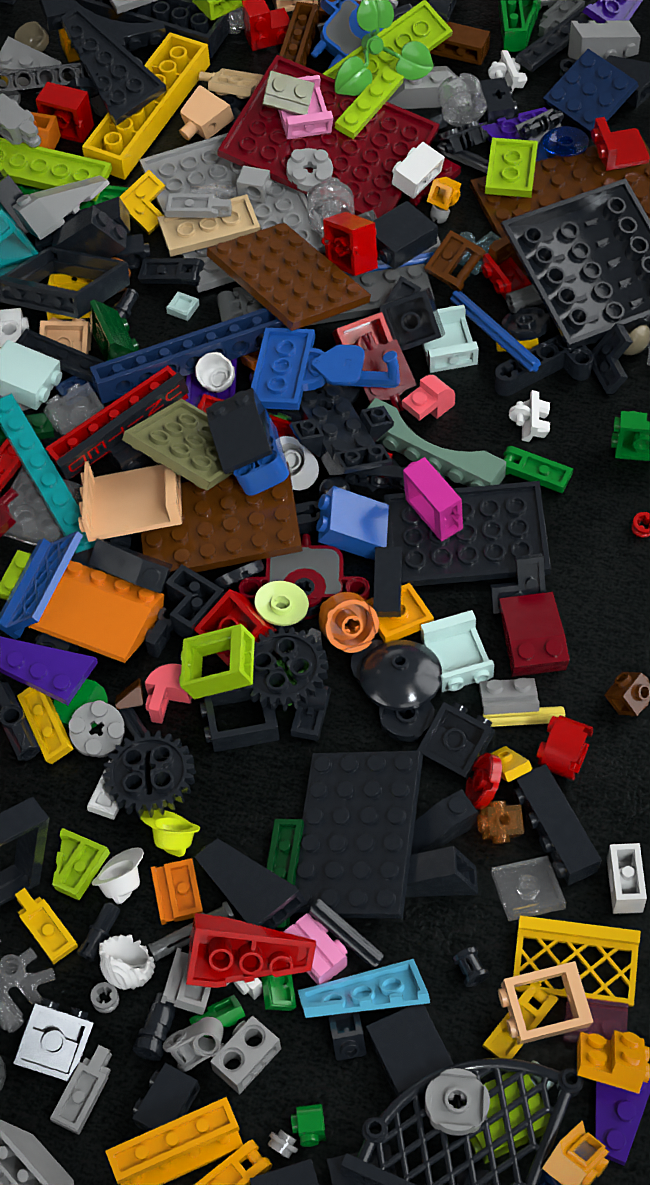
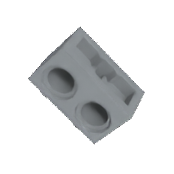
M251 1016L247 1022L242 1021L236 1026L232 1033L233 1037L226 1044H221L219 1052L212 1056L210 1061L212 1070L239 1095L281 1050L280 1039L254 1016ZM251 1037L262 1039V1042L255 1047L246 1044ZM232 1059L241 1061L240 1066L234 1070L227 1069L225 1066Z

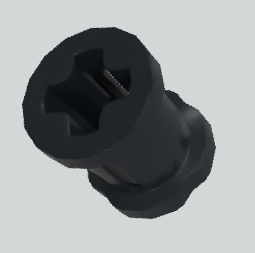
M476 947L464 949L453 957L454 964L459 966L465 977L464 984L466 987L476 986L490 976L489 971L483 968L477 956L478 950ZM469 963H471L472 967L474 968L473 971H471Z

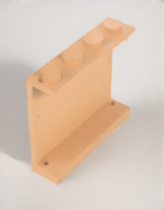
M85 461L84 472L81 473L83 487H80L82 501L79 502L82 517L78 518L81 532H86L88 542L96 541L97 538L107 539L182 524L181 476L174 473L170 468L160 464L94 477L89 461Z

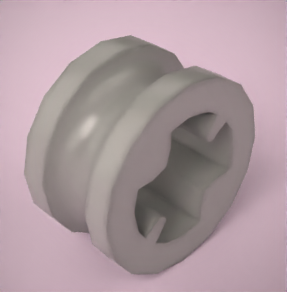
M103 982L97 984L92 989L91 1001L97 1011L109 1013L116 1009L119 1004V995L115 986ZM103 992L107 995L110 992L111 1000L108 1003H105L104 1000L102 1004L99 1003L101 1001L99 995Z

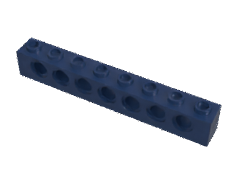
M263 308L91 366L90 371L93 384L101 403L104 404L122 397L167 365L176 373L186 376L195 372L198 360L207 353L219 352L228 360H232L259 351L265 328H285V325L269 310Z

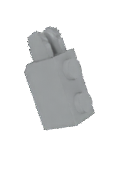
M3 93L0 94V135L13 145L25 142L34 148L39 146L41 138L37 135L39 132L36 125H34L35 119L29 110L22 109L13 98L10 99Z

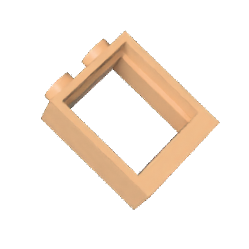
M575 961L506 978L501 983L502 988L498 989L501 1005L503 1008H508L510 1019L507 1020L510 1037H516L518 1045L587 1028L593 1023ZM561 976L574 1019L527 1031L514 987Z

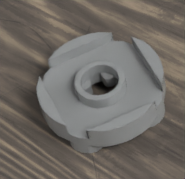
M295 149L287 162V178L291 183L293 181L298 185L297 188L302 191H319L324 188L325 184H329L332 179V161L329 159L328 153L323 149ZM311 167L313 168V172L309 173L308 170L305 168Z
M101 700L89 702L79 707L72 715L69 722V736L73 746L81 754L92 757H105L109 753L116 751L115 745H121L124 736V721L119 711L112 705ZM93 723L104 725L101 736H98L96 733L93 735L89 733L92 730L91 725Z
M457 1068L445 1070L434 1081L432 1080L427 1087L425 1095L426 1113L430 1118L431 1125L450 1135L474 1133L479 1130L488 1114L490 1105L488 1090L485 1085L483 1087L482 1083L477 1080V1076L468 1070ZM454 1095H460L461 1101L466 1102V1105L456 1109L453 1105L449 1104L448 1100H453Z

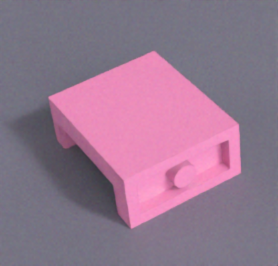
M320 76L300 77L299 79L315 83L308 114L296 115L278 110L287 139L331 133L333 115L331 111L326 109L320 90Z

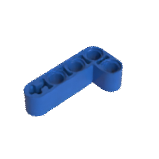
M267 410L266 415L273 454L233 471L237 481L248 496L267 490L283 482L289 476V469L278 430Z

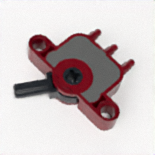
M309 534L302 535L303 551L267 558L266 577H248L239 584V593L243 594L254 606L256 593L267 583L286 581L297 585L305 592L309 601L307 614L299 621L300 623L303 620L318 616L321 604L337 593H362L359 596L365 601L370 599V586L365 578L358 576L344 577L343 555L341 551L334 546L311 545ZM273 624L277 629L275 634H279L280 627H283L284 632L287 633L292 625L278 626Z

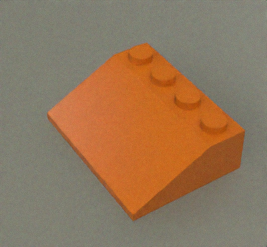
M70 560L39 622L30 625L29 628L125 663L145 640L147 631L153 628L159 620L158 613L163 608L164 594L140 587L124 579Z

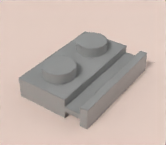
M534 678L479 682L484 715L539 711L538 693Z
M177 947L161 1002L165 1003L168 1001L174 1003L175 1007L203 1015L211 987L186 985L189 954L181 952V948Z

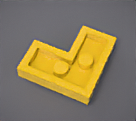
M150 170L143 174L120 196V199L129 210L130 217L148 235L159 226L158 217L164 216L151 202L165 189V185Z

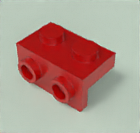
M489 253L483 255L482 273L491 280L495 291L501 294L505 300L507 293L532 285L511 257L497 265Z

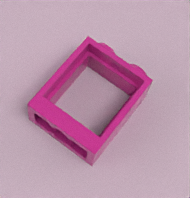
M425 457L417 462L410 463L403 470L406 501L442 542L463 529L462 499Z

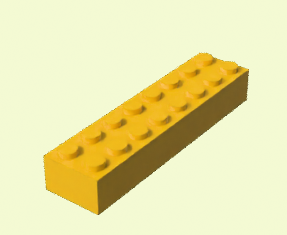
M169 32L144 65L166 85V92L117 126H115L109 113H107L83 144L84 157L111 163L112 171L110 175L125 180L199 80V73L201 71L205 72L210 66L208 44Z

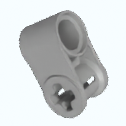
M214 1017L202 1018L191 1026L169 1036L163 1044V1049L172 1054L178 1063L177 1068L179 1071L186 1072L219 1052L223 1036V1025ZM204 1035H209V1036H212L213 1038H212V1039H208V1038H205Z

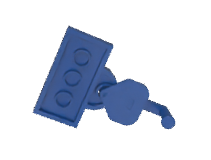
M265 328L251 388L254 389L265 409L299 410L303 391L315 390L326 383L336 386L395 388L400 384L397 353L389 351L383 356V361L387 363L388 372L362 371L365 352L360 346L337 345L327 352H323L320 349L313 348L315 340L314 329H296L291 331L289 328Z

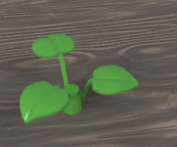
M362 0L357 9L356 18L359 26L365 31L370 32L364 35L361 41L364 49L365 63L358 56L346 59L337 72L334 92L356 96L360 95L372 83V73L367 69L369 53L376 55L384 51L399 58L395 69L405 79L416 80L429 74L434 65L430 52L424 44L418 41L408 42L403 46L401 54H398L384 47L383 40L377 36L380 28H388L393 22L394 10L390 1Z

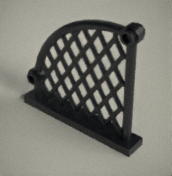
M484 1058L444 1067L409 1086L387 1106L379 1117H371L364 1122L362 1127V1138L364 1141L357 1157L346 1153L341 1164L340 1174L363 1185H415L409 1181L424 1171L426 1185H444L447 1182L448 1185H456L454 1177L468 1168L471 1185H484L491 1179L493 1185H500L498 1174L512 1166L515 1182L511 1185H538L543 1173L542 1168L548 1160L570 1099L581 1091L583 1077L578 1076L577 1070L573 1068L558 1071L542 1064L507 1058ZM457 1068L472 1072L477 1076V1080L481 1082V1078L494 1071L496 1086L488 1091L490 1099L498 1094L501 1110L489 1118L487 1116L478 1131L462 1135L451 1144L448 1143L447 1133L433 1128L425 1134L422 1118L427 1113L425 1108L421 1110L419 1095L427 1090L432 1080L434 1081L445 1070ZM501 1071L516 1072L502 1081ZM528 1074L542 1078L539 1084L526 1092L523 1076ZM566 1080L573 1082L574 1085L568 1084ZM517 1081L520 1097L507 1105L504 1089ZM548 1081L556 1083L559 1091L554 1107L550 1105L547 1090ZM541 1091L544 1107L531 1115L528 1099ZM454 1095L457 1109H460L464 1105L463 1101H461L460 1095ZM412 1101L415 1115L401 1123L400 1111ZM522 1104L525 1120L511 1128L509 1112ZM547 1113H550L551 1115L541 1141L537 1144L533 1123ZM503 1118L505 1134L492 1142L489 1126ZM394 1119L395 1128L388 1132L387 1126ZM416 1123L418 1139L405 1147L403 1131ZM526 1128L529 1145L516 1153L513 1137ZM376 1129V1130H378L380 1133H379V1134H372V1133L370 1132V1130ZM483 1131L486 1147L473 1155L470 1139ZM440 1133L442 1150L429 1158L426 1142ZM396 1136L399 1152L385 1161L383 1144ZM507 1141L510 1158L497 1166L494 1150ZM464 1144L466 1161L453 1169L450 1153ZM375 1146L379 1167L369 1164ZM420 1147L422 1163L409 1172L406 1155ZM535 1150L536 1154L526 1180L523 1182L518 1161ZM488 1155L490 1172L477 1180L474 1163ZM444 1157L446 1174L433 1183L430 1166ZM400 1160L403 1178L385 1170Z

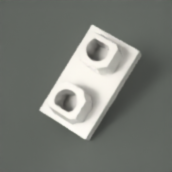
M506 50L501 51L500 61L493 62L488 70L491 79L505 77L507 85L512 88V92L514 88L522 89L527 81L525 73H518L520 64L516 63L515 58H511Z
M532 390L528 401L524 403L519 401L509 410L510 419L515 421L518 426H522V441L529 442L533 436L545 438L550 431V423L539 420V417L545 419L549 414L550 403L539 400V392Z

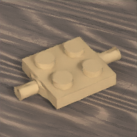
M223 68L216 73L202 71L199 73V81L208 82V91H214L217 95L233 94L241 99L251 97L263 78L261 74Z

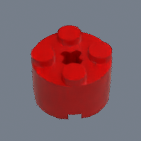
M562 715L559 717L552 716L547 728V732H549L547 743L542 741L537 752L538 764L540 766L546 764L550 772L574 780L575 773L578 774L589 747L585 740L587 736L592 737L593 727Z

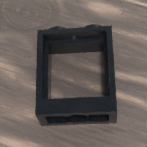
M243 687L205 696V702H200L202 719L208 718L209 726H204L206 742H212L214 752L280 740L275 711H272L270 703L262 708L264 724L217 732L213 707L252 700L251 695L245 694Z

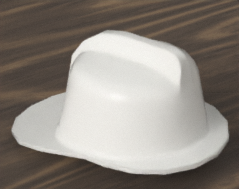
M280 437L286 462L288 461L293 490L300 491L309 488L318 477V461L294 437Z
M138 847L130 848L115 855L104 865L98 876L92 881V885L99 886L107 898H113L117 904L123 903L130 897L132 891L140 885L137 866L143 858V849Z

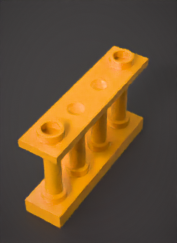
M227 1097L110 1148L105 1152L118 1185H163L235 1152L243 1146V1142L238 1133L240 1130Z

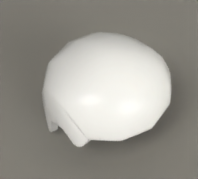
M219 352L205 354L198 360L195 366L197 380L202 387L213 393L225 391L231 386L235 378L234 366H232L231 361Z

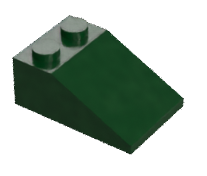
M96 300L90 301L91 332L105 362L138 351L139 346L135 338L131 339L128 334L130 329L125 317L121 318L117 310Z

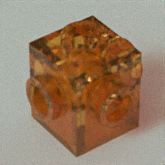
M505 801L490 802L489 807L481 810L480 815L477 817L478 830L480 833L482 832L483 840L492 839L493 844L508 843L510 838L524 834L521 805L506 806Z

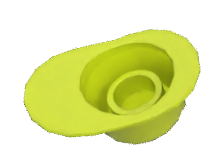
M154 810V815L150 818L148 811H144L140 819L152 827L156 847L178 857L184 856L186 849L192 844L194 832H198L200 827L173 812L164 810V815H161L159 810Z

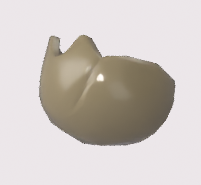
M35 21L25 23L19 27L14 36L15 40L40 52H43L49 44V36L46 30Z
M640 325L628 333L633 343L623 354L626 356L635 355L647 347L650 343V329L647 325Z

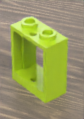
M242 624L183 639V651L181 652L182 667L179 676L180 687L193 699L253 685L255 637ZM230 650L229 671L202 677L203 656Z

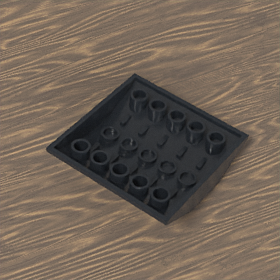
M626 178L501 222V227L567 347L597 344L615 323L623 324L627 333L632 332L640 325L650 324V219Z

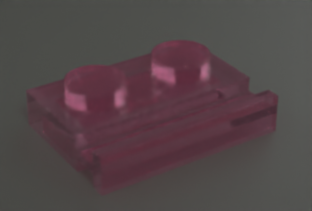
M568 998L566 1001L565 1021L574 1019ZM586 998L593 1023L587 1028L563 1033V1042L577 1044L580 1032L599 1034L607 1040H611L614 1030L623 1033L627 1032L629 1004Z

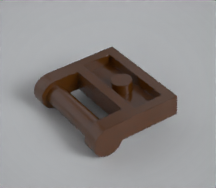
M450 230L424 269L426 273L446 283L453 290L460 292L464 287L463 283L479 260H483V255L486 254V251ZM468 251L472 255L455 278L451 273Z

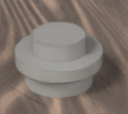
M281 1129L278 1134L270 1133L271 1140L268 1145L287 1158L291 1156L292 1152H297L298 1148L294 1146L296 1139Z

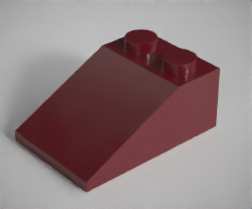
M553 592L499 598L512 677L566 670L570 660L566 637Z

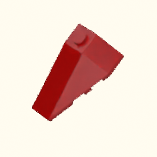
M194 913L189 944L186 985L219 988L227 986L226 983L244 980L247 983L255 981L254 978L273 975L274 977L311 971L316 940L227 917Z

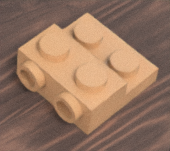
M51 318L48 321H40L39 334L86 354L91 350V326L85 319L74 318L72 321H62L57 318Z

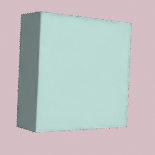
M177 292L166 308L167 313L188 321L199 306V299Z

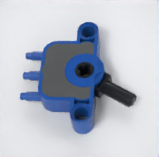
M320 0L321 8L330 15V18L325 22L320 34V41L314 47L311 56L317 58L324 49L335 57L328 69L360 47L363 36L370 33L362 29L357 22L356 16L359 4L355 0H336L334 2ZM411 4L393 9V22L412 9Z

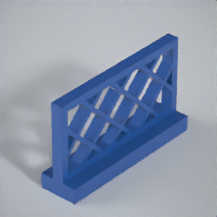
M76 531L52 543L45 538L38 541L0 612V630L13 639H18L21 637L25 627L39 622L83 537L81 533Z

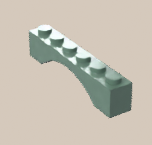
M377 398L369 405L368 408L384 406L394 421V426L376 441L387 449L396 451L411 461H419L425 457L437 471L449 477L453 482L461 483L467 487L499 485L504 479L506 473L505 460L486 451H454L433 445L417 436L408 428L396 407Z

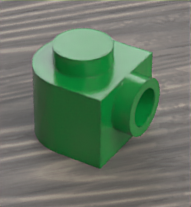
M322 1104L298 1106L296 1108L297 1113L291 1114L293 1133L299 1134L300 1145L311 1147L318 1145L319 1141H326Z

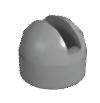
M432 205L430 211L432 221L435 222L437 220L438 224L444 223L449 216L450 209L444 210Z

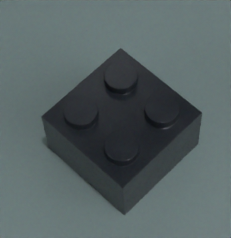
M430 287L379 306L392 339H397L402 351L439 339L445 335Z

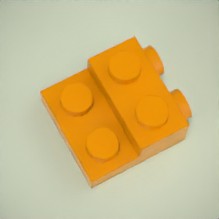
M614 1030L611 1040H607L599 1034L580 1032L577 1041L578 1076L635 1093L640 1092L643 1082L648 1083L650 1079V1063H648L650 1047L645 1046L643 1038L631 1032L623 1033Z

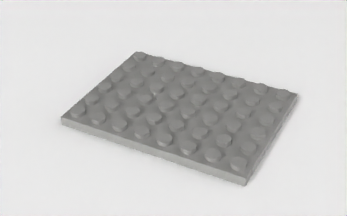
M228 133L139 160L144 174L150 170L165 185V189L155 198L163 215H165L169 193L214 194V197L220 199L238 197L236 182L242 166L217 156L218 148ZM272 180L274 182L273 192L271 195L268 194L265 203L250 201L260 225V230L279 223H286L320 253H325V245L321 242L324 237V231L304 193ZM208 247L181 254L182 258H198L205 263L203 271L199 273L201 277L199 285L195 286L198 293L235 281L207 256Z

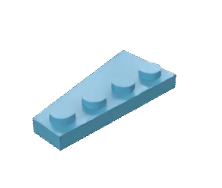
M414 959L298 990L305 1018L430 1003L428 991Z

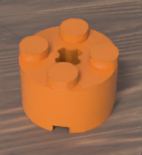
M341 592L331 596L320 606L319 626L323 635L333 646L344 652L354 653L364 650L372 643V639L379 629V619L375 610L361 596L352 592Z

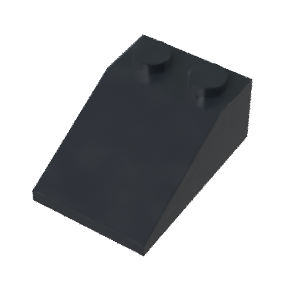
M253 388L239 391L233 397L224 401H217L206 408L208 424L225 475L273 454L266 410Z

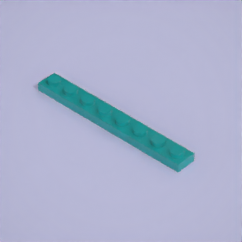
M11 393L0 398V427L65 537L78 531L83 535L74 554L93 548L96 541L88 542L86 532H81L78 518L82 516L78 504Z

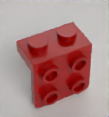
M605 117L595 118V126L591 130V137L606 171L647 164L649 162L650 156L638 129L632 128L610 132Z

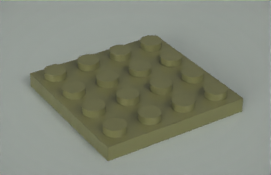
M183 399L176 401L124 432L122 440L130 444L134 449L145 453L155 462L165 465L177 475L185 477L197 487L206 491L233 474V472L225 475L208 424L207 413Z

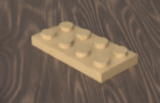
M248 195L231 198L232 214L228 217L180 218L166 217V215L158 217V223L170 257L214 246L260 230V225Z

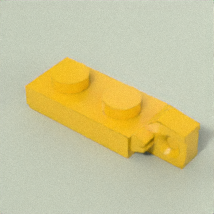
M25 888L15 894L17 901L23 908L18 911L21 921L53 964L78 947L76 941L44 899L42 900L38 897L33 900Z

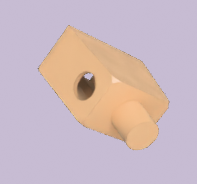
M199 85L180 111L185 125L179 132L186 140H190L196 133L204 139H209L235 118L228 103Z

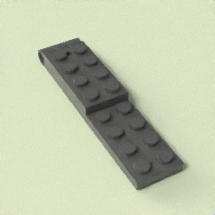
M424 263L398 267L395 270L392 268L362 273L357 276L349 275L350 278L371 294L370 303L310 325L379 313V306L385 303L400 276L421 287V290L430 287L434 299L428 275L424 269ZM243 287L233 288V292L223 291L217 296L221 322L265 308Z

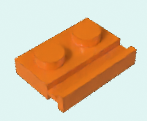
M192 858L164 864V866L155 868V866L151 867L162 925L174 920L178 922L194 918V913H203Z

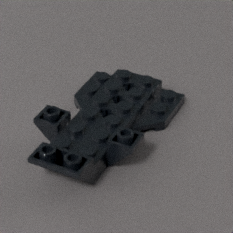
M250 372L249 380L251 384L253 381L254 372ZM326 383L315 390L303 391L299 410L266 409L267 412L274 415L282 413L291 417L290 428L299 443L321 459L330 475L347 474L392 465V459L382 444L376 445L375 442L394 426V421L384 406L363 409L359 417L352 406V403L359 396V386H336Z

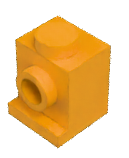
M446 176L434 179L427 202L448 210L450 206H453L459 200L461 183Z

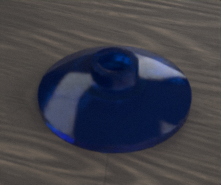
M563 126L553 128L543 137L544 148L551 154L562 157L579 155L589 145L587 134L575 127Z

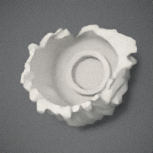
M132 935L109 937L108 940H104V943L99 944L100 967L104 977L111 985L123 990L130 988L134 990L136 987L143 986L152 977L155 968L154 958L149 957L147 947L141 946L140 940L133 942Z

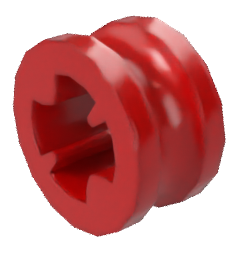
M640 512L634 517L631 528L635 535L642 538L650 536V513ZM643 521L645 525L649 524L648 529H645L643 525L639 526L640 522Z

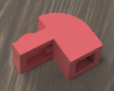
M428 375L420 380V387L402 400V407L419 421L429 413L438 419L455 405V392L435 375Z
M167 664L160 666L147 677L145 681L148 694L146 711H149L151 722L162 724L169 700L191 703L192 697L180 687L179 683L182 665Z

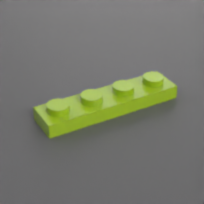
M385 66L372 80V83L364 89L335 122V129L354 139L402 85L404 76Z

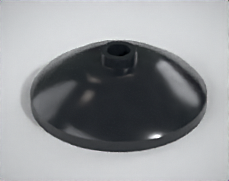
M393 640L380 644L367 654L360 668V683L366 696L378 706L395 711L411 710L426 704L436 695L441 686L440 675L442 674V667L435 653L425 645L411 640Z

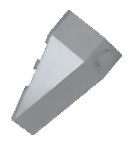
M99 175L31 193L30 195H23L17 199V203L12 207L25 229L41 240L65 223L63 218L70 213L76 214L80 210L81 202L92 200L110 183Z

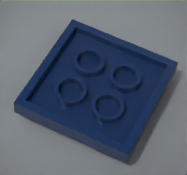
M587 49L543 99L546 104L557 111H561L566 118L591 134V130L595 126V118L605 117L607 122L639 85L636 80L590 49Z

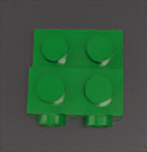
M621 411L620 417H615L611 439V448H616L615 458L650 461V421H647V413Z

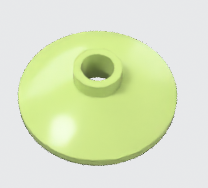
M273 581L265 584L256 593L254 602L259 616L265 621L278 626H289L298 623L305 617L309 607V601L305 592L297 585L286 581Z

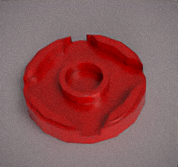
M484 753L478 757L472 766V771H475L473 778L469 777L466 782L465 794L478 810H483L492 801L501 779V759L499 756L490 753Z

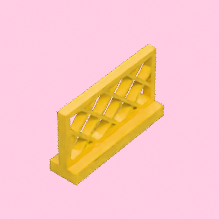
M520 916L513 977L520 975V972L529 965L534 971H538L539 969L533 962L544 953H547L557 966L566 964L574 957H577L587 969L580 975V979L582 980L590 973L601 986L593 994L585 993L587 1001L633 1007L641 931ZM523 938L537 940L543 949L530 959L522 949ZM543 941H551V943L546 945ZM558 942L566 943L573 952L561 963L550 950ZM574 945H582L579 949L574 947ZM588 946L596 947L603 956L592 966L580 954ZM603 948L612 950L607 954ZM618 950L631 952L630 964L622 971L610 958ZM523 956L527 962L521 966V957ZM607 960L617 975L604 984L594 969ZM630 969L629 980H628V978L624 975V973H626V972ZM620 977L628 986V998L615 997L608 989V986ZM547 979L538 981L540 984L543 982L547 986V988H540L549 995L552 993L556 997L567 998L565 988L562 990L554 989ZM529 985L514 988L517 992H525ZM604 990L608 996L598 994Z

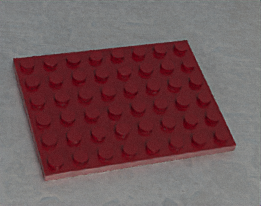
M276 55L218 148L217 156L242 167L248 166L270 170V178L356 216L374 210L377 218L396 208L404 192L392 184V170L399 161L402 162L413 147L417 148L422 142L430 146L439 130L440 124L386 102L359 134L352 139L335 129V122L359 95L337 94L334 92L335 79ZM274 71L295 78L319 75L321 79L320 90L326 109L331 111L333 115L331 133L287 139L278 109L262 105L269 72ZM295 149H323L328 153V157L333 164V174L329 184H325L323 189L315 192L302 191L297 188L298 185L293 181L291 183L288 180L286 174L287 162ZM305 168L308 170L309 173L313 172V168Z

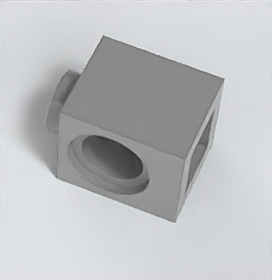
M243 166L236 182L238 196L247 194L250 201L265 203L268 194L271 195L273 192L274 182L270 178V170Z

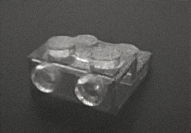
M80 383L75 384L67 390V395L61 398L59 395H56L46 402L47 406L44 409V413L56 432L59 431L62 436L104 409L89 383L82 386Z

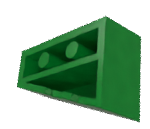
M499 0L498 10L503 50L518 52L527 48L541 7V0Z

